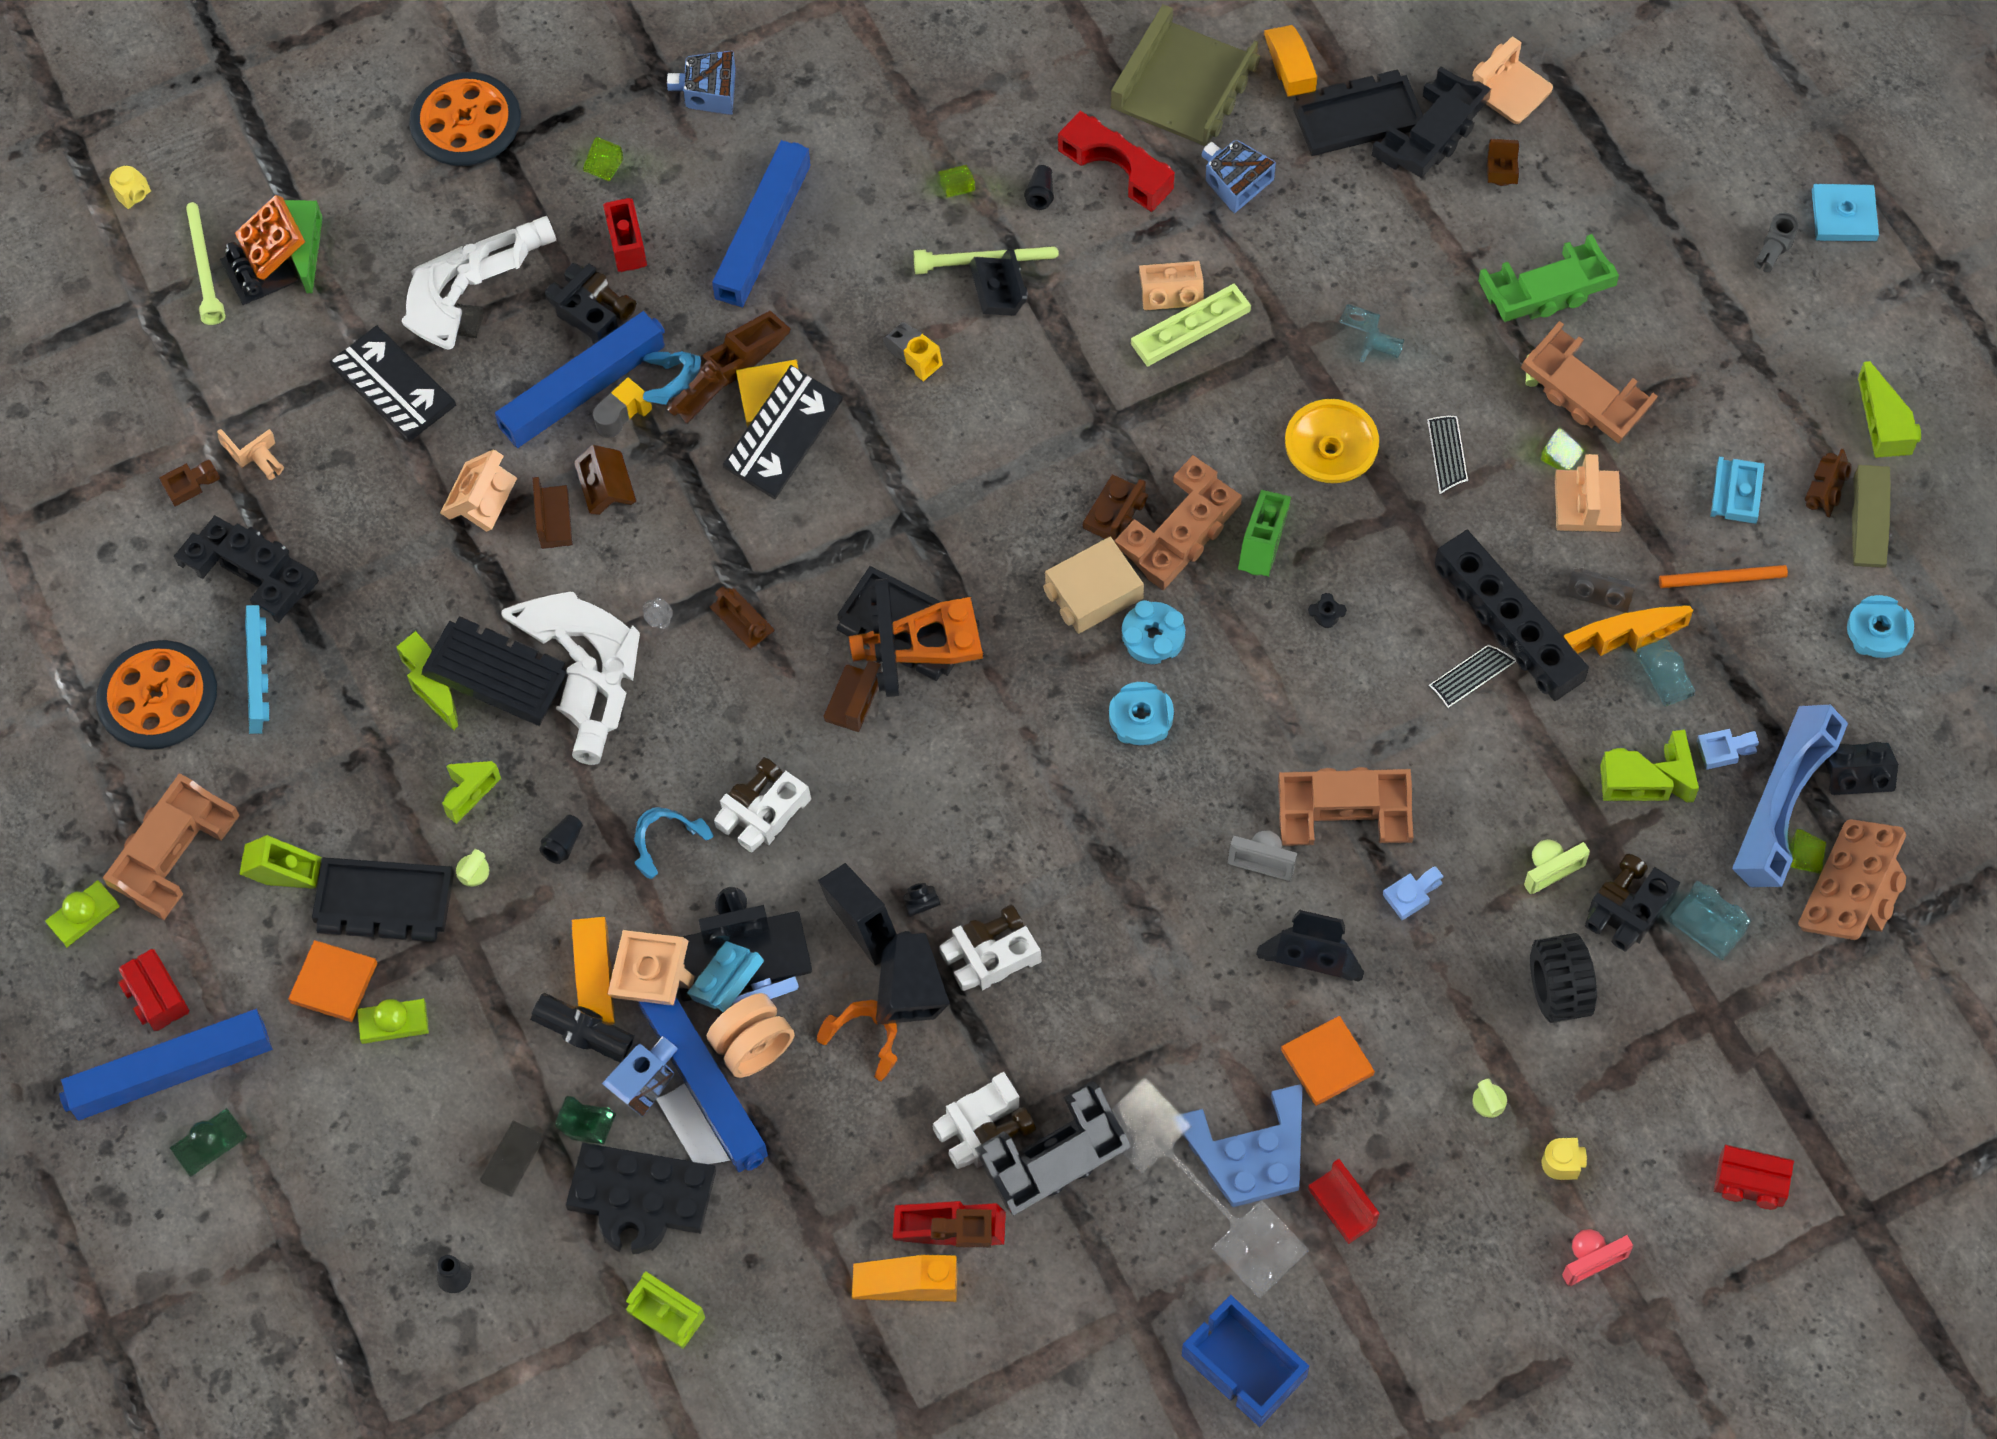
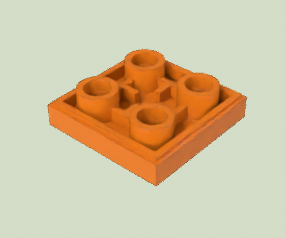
M275 195L235 232L256 277L265 280L305 243L284 199L278 195Z
M314 940L288 1000L291 1004L352 1022L377 966V961L375 958Z
M1341 1016L1322 1024L1281 1047L1282 1053L1315 1106L1372 1077L1375 1073Z

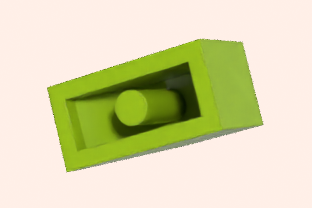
M1616 748L1604 752L1600 765L1603 801H1669L1674 787L1673 780L1638 751H1628L1624 748Z
M266 835L245 844L239 875L270 886L313 889L317 885L322 857Z

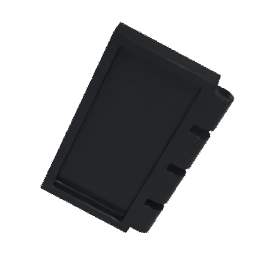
M1396 69L1377 74L1378 82H1375L1373 76L1349 81L1350 89H1347L1346 84L1343 82L1321 88L1322 96H1319L1317 90L1296 95L1293 110L1311 156L1384 139L1389 126L1403 134L1411 132V129L1423 117V114L1407 75L1401 76L1399 70Z
M869 566L837 614L840 621L837 631L848 637L873 631L872 615H877L878 610L877 605L871 606L869 587L875 586V580L888 578L893 622L941 601ZM976 619L977 628H979V620ZM941 623L929 624L922 627L917 633L918 642L925 647H942L947 642L944 626ZM908 632L894 635L895 650L911 648L912 644ZM899 662L909 668L915 665V663ZM918 663L916 671L937 681L941 674L948 676L955 664Z
M461 616L458 617L456 623L449 620L423 666L421 675L540 726L565 680L567 673L563 670L565 662L545 653L541 660L536 659L539 650L516 640L512 647L507 646L509 637L485 628L483 633L479 634L480 625Z
M323 857L312 913V920L314 923H317V933L341 935L343 925H347V936L374 937L376 927H379V938L406 940L408 930H412V940L436 942L438 932L445 931L454 877L453 867Z

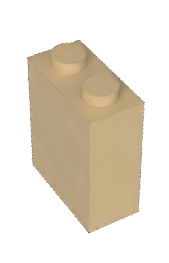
M1111 536L1045 571V585H1043L1047 597L1051 602H1057L1061 608L1060 614L1064 622L1068 626L1073 625L1078 634L1143 599L1144 583Z

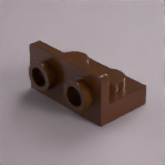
M1112 474L1083 521V529L1104 539L1111 536L1115 541L1134 520L1132 517L1136 510L1141 511L1148 499V494L1145 493L1146 481L1139 479L1135 485Z

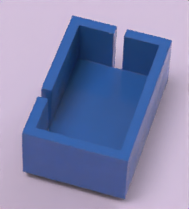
M1231 1294L1209 1316L1208 1325L1203 1322L1182 1346L1181 1356L1230 1401L1236 1396V1406L1259 1428L1307 1378L1310 1367Z

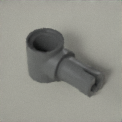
M1785 212L1773 217L1768 234L1764 239V247L1754 261L1756 268L1760 270L1765 263L1763 271L1771 272L1779 255L1792 247L1799 227V222L1795 216Z

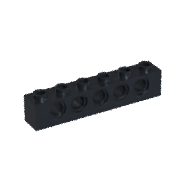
M1468 529L1437 549L1435 568L1439 575L1444 579H1448L1455 587L1459 598L1464 602L1467 601L1474 608L1479 621L1484 625L1488 624L1494 631L1499 644L1504 648L1508 647L1515 655L1516 662L1524 671L1528 670L1535 678L1536 684L1542 693L1549 694L1554 701H1557L1585 682L1589 666ZM1468 568L1473 570L1474 572L1467 573L1464 572L1462 569ZM1483 591H1490V592H1492L1494 595H1493V596H1487V595L1483 594L1482 592H1483ZM1503 614H1510V615L1514 616L1515 618H1513V619H1507V618L1503 617L1502 615H1503ZM1523 637H1530V638L1534 639L1535 641H1534V642H1527V641L1523 640L1522 638H1523ZM1543 660H1550L1556 665H1546Z

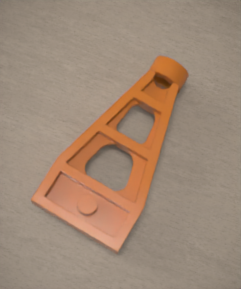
M971 597L940 602L893 622L894 635L908 632L912 644L910 649L896 650L897 662L956 664L983 659V651ZM941 623L944 626L946 644L942 647L922 646L918 642V631L929 624ZM874 631L866 634L849 636L853 662L865 659L866 661H876L875 644L880 643V634H874ZM864 645H869L870 649H864Z

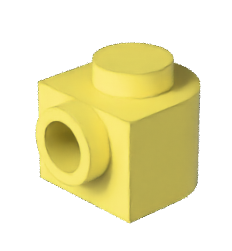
M121 166L110 175V184L115 196L127 209L142 201L151 192L146 178L134 167Z
M1558 1138L1552 1140L1547 1145L1542 1157L1544 1172L1549 1177L1557 1180L1578 1179L1581 1168H1586L1587 1165L1585 1147H1579L1578 1138Z

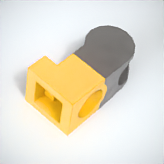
M905 322L899 324L883 338L890 353L909 365L914 370L915 375L923 382L943 365L939 346Z
M629 377L594 408L593 417L596 429L603 437L618 435L622 430L623 424L630 420L637 412L644 417L652 410L651 402L643 400L645 391Z

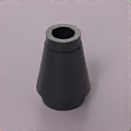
M1039 165L1035 168L1024 193L1026 202L1032 209L1044 210L1054 200L1052 169L1046 165Z
M567 815L541 839L539 851L543 857L555 864H560L563 860H567L583 827L582 822L573 815Z
M445 1255L439 1259L437 1264V1283L439 1287L447 1293H459L467 1288L471 1281L469 1266L452 1255Z

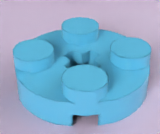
M1874 595L1863 599L1859 605L1854 607L1847 622V632L1856 652L1876 658H1888L1902 654L1914 633V620L1908 609L1904 610L1901 606L1897 605V600L1888 596ZM1877 621H1881L1882 625L1888 627L1889 630L1879 632L1873 626L1876 625Z
M1146 600L1138 602L1135 608L1128 612L1122 623L1121 637L1128 653L1134 659L1146 664L1161 663V660L1169 657L1172 659L1177 656L1185 642L1186 629L1184 618L1179 611H1176L1167 604ZM1155 627L1159 629L1162 635H1155L1154 638H1149L1148 631L1146 630Z
M1134 682L1127 684L1121 688V692L1115 698L1113 697L1110 702L1109 722L1112 730L1117 734V738L1123 743L1150 745L1157 741H1162L1167 737L1173 723L1174 707L1171 698L1166 692L1164 694L1158 690L1157 686L1152 683ZM1137 708H1144V712L1150 713V716H1146L1145 719H1138L1133 714L1137 713Z

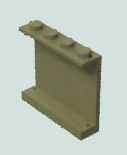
M1162 4L1111 90V108L1207 146L1212 137L1219 135L1224 116H1229L1233 111L1236 95L1244 92L1248 82L1247 76L1250 71L1255 72L1259 65L1261 56L1258 55V41L1254 40L1251 47H1248L1247 51H1243L1173 23V8Z

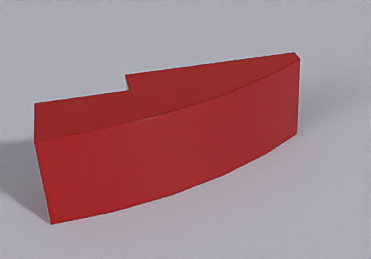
M960 1201L895 1205L893 1239L895 1241L956 1245V1237L945 1240L931 1239L932 1219H956L957 1209L991 1210V1245H1004L1006 1211L997 1203L963 1205Z

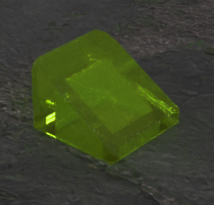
M596 137L591 145L583 171L610 181L624 160L622 148L619 145Z
M967 164L938 172L946 198L975 191L974 177Z
M1558 427L1545 445L1541 461L1558 470H1571L1584 450L1563 429Z
M1796 829L1792 837L1790 849L1793 857L1790 867L1821 874L1826 842L1804 830Z

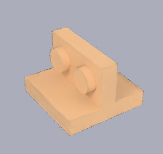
M493 449L465 462L440 514L450 520L462 515L486 532L492 530L517 480V477L499 466L504 456Z
M1585 454L1583 466H1578L1577 470H1556L1557 530L1620 532L1622 523L1619 471H1599L1598 455Z
M623 930L608 995L617 999L674 1006L677 989H690L695 979V976L687 971L683 964L689 941L684 937Z

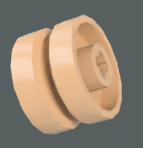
M766 994L751 995L728 1008L715 1020L706 1035L708 1042L718 1054L725 1055V1065L734 1077H747L767 1067L785 1052L795 1036L794 1030L785 1018L776 1016L777 1008Z

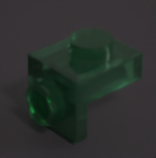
M566 1096L558 1113L555 1126L572 1140L604 1145L616 1113L610 1108L584 1105L576 1098Z

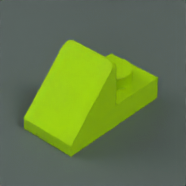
M1672 731L1668 744L1664 745L1666 762L1654 765L1673 780L1674 787L1672 793L1687 803L1694 802L1699 786L1686 731Z
M494 762L459 763L446 766L451 779L459 785L458 787H453L446 794L442 802L447 817L457 824L501 780L498 767Z

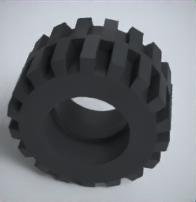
M1577 933L1534 940L1530 953L1531 978L1538 1006L1549 1023L1592 1016L1597 1002L1596 977L1589 950L1581 936Z

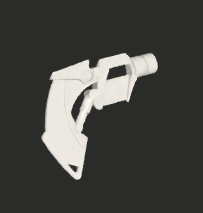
M548 217L538 218L530 223L517 226L516 229L505 231L475 244H467L464 248L461 246L415 267L411 271L413 278L407 294L406 315L402 318L403 325L421 338L447 350L452 349L455 345L462 315L461 308L454 306L459 296L463 294L468 284L476 285L489 277L513 268L518 269L529 251L555 242L556 237ZM515 243L514 247L488 257L490 252ZM457 275L449 294L442 299L440 297L442 289Z
M574 592L545 596L503 609L502 617L506 621L543 644L551 639H556L576 662L566 669L568 677L560 706H556V710L565 715L579 728L572 753L573 758L588 765L600 763L607 734L618 727L626 692L621 688L622 678H627L633 681L640 633L633 625L629 629L623 622L605 610L578 599ZM521 612V614L517 618L512 615L514 613ZM569 636H584L593 644L602 661V672H598L596 660L590 657ZM597 691L608 699L601 722L590 720Z

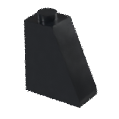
M844 863L820 878L818 882L828 904L870 961L876 966L882 961V951L897 933L885 904Z
M910 931L900 932L892 938L893 940L882 951L876 1012L878 1025L934 1020L950 1004L926 933L912 934Z

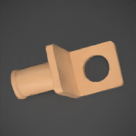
M222 429L217 431L220 443L241 468L254 461L269 480L276 478L273 474L274 471L277 475H280L284 470V466L268 450L275 444L274 435L270 429L241 450L237 448Z

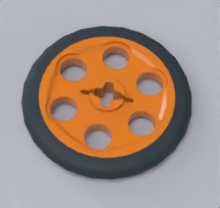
M461 72L438 79L423 90L411 110L409 126L416 145L430 158L452 166H471L495 158L510 145L520 126L521 110L513 91L500 80L482 73ZM475 90L479 92V95L474 99H466L464 97L468 91ZM447 99L451 101L450 106L447 108L436 107L437 102ZM492 105L501 107V110L496 114L485 112ZM468 116H470V120L463 119L462 121H460V117L467 118ZM437 123L445 125L444 129L437 133L429 130L432 125ZM486 129H491L495 132L492 137L487 139L479 136ZM458 138L467 141L460 148L451 146V143Z
M168 640L145 642L121 653L110 663L102 675L96 694L98 716L106 731L124 744L142 749L170 747L193 736L205 724L212 713L217 698V681L213 668L207 659L196 649L180 642ZM160 660L170 661L169 668L164 672L154 671V665ZM128 674H140V679L136 684H124V678ZM192 675L195 677V681L190 687L182 688L178 686L179 680L183 676ZM161 690L163 695L160 698L158 696L152 698L150 695L152 691L159 692ZM132 701L135 703V707L130 713L121 714L118 712L119 706L123 702ZM187 704L190 706V710L186 715L181 717L173 715V710L177 705ZM158 717L160 722L156 728L151 730L143 728V723L146 719Z

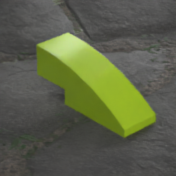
M415 631L396 646L401 661L411 670L407 675L411 688L438 716L455 730L458 727V719L450 687L421 675L423 666L432 650Z

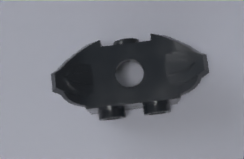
M1300 909L1292 919L1293 927L1282 930L1281 933L1258 946L1256 952L1258 958L1265 961H1275L1281 964L1342 977L1349 981L1359 982L1363 979L1364 970L1361 968L1357 958L1346 941L1342 939V934H1345L1343 919Z

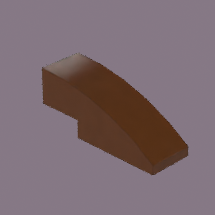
M768 311L727 333L723 344L701 355L700 368L711 359L729 381L725 385L727 386L737 379L736 370L754 367L778 346L790 333V328L773 312Z

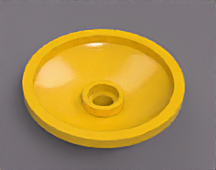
M1323 399L1305 405L1294 414L1286 429L1285 448L1292 464L1305 476L1324 483H1342L1361 476L1371 467L1378 453L1379 434L1372 418L1357 405L1339 399ZM1333 450L1335 451V453L1329 454L1326 451Z

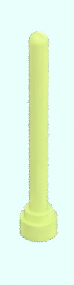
M190 202L187 204L186 210L203 294V301L199 307L200 317L204 324L215 325L225 319L224 306L215 297L199 208L196 203Z
M1056 247L1014 249L1017 261L1055 259L1059 255ZM926 249L913 250L915 274H927L929 270H933V267L969 265L974 257L1002 258L1007 250L932 255V252H926Z

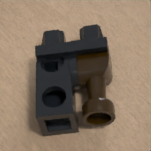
M572 263L564 273L565 280L569 283L564 288L557 283H552L545 290L546 298L555 307L557 317L563 321L565 320L568 324L589 336L593 344L619 328L616 317L622 321L627 320L634 313L637 305L636 300L630 296H618L608 286L606 276L603 273L597 272L596 267L590 263L585 267ZM604 302L613 307V312L602 306L601 303Z
M1626 854L1619 864L1622 872L1613 882L1604 883L1599 892L1596 893L1592 899L1588 911L1589 915L1585 923V927L1595 934H1600L1607 924L1615 928L1617 932L1611 942L1624 952L1635 942L1640 944L1661 912L1674 898L1680 885L1679 881L1654 867L1637 893H1631L1628 891V888L1633 879H1641L1648 870L1646 863L1633 854Z

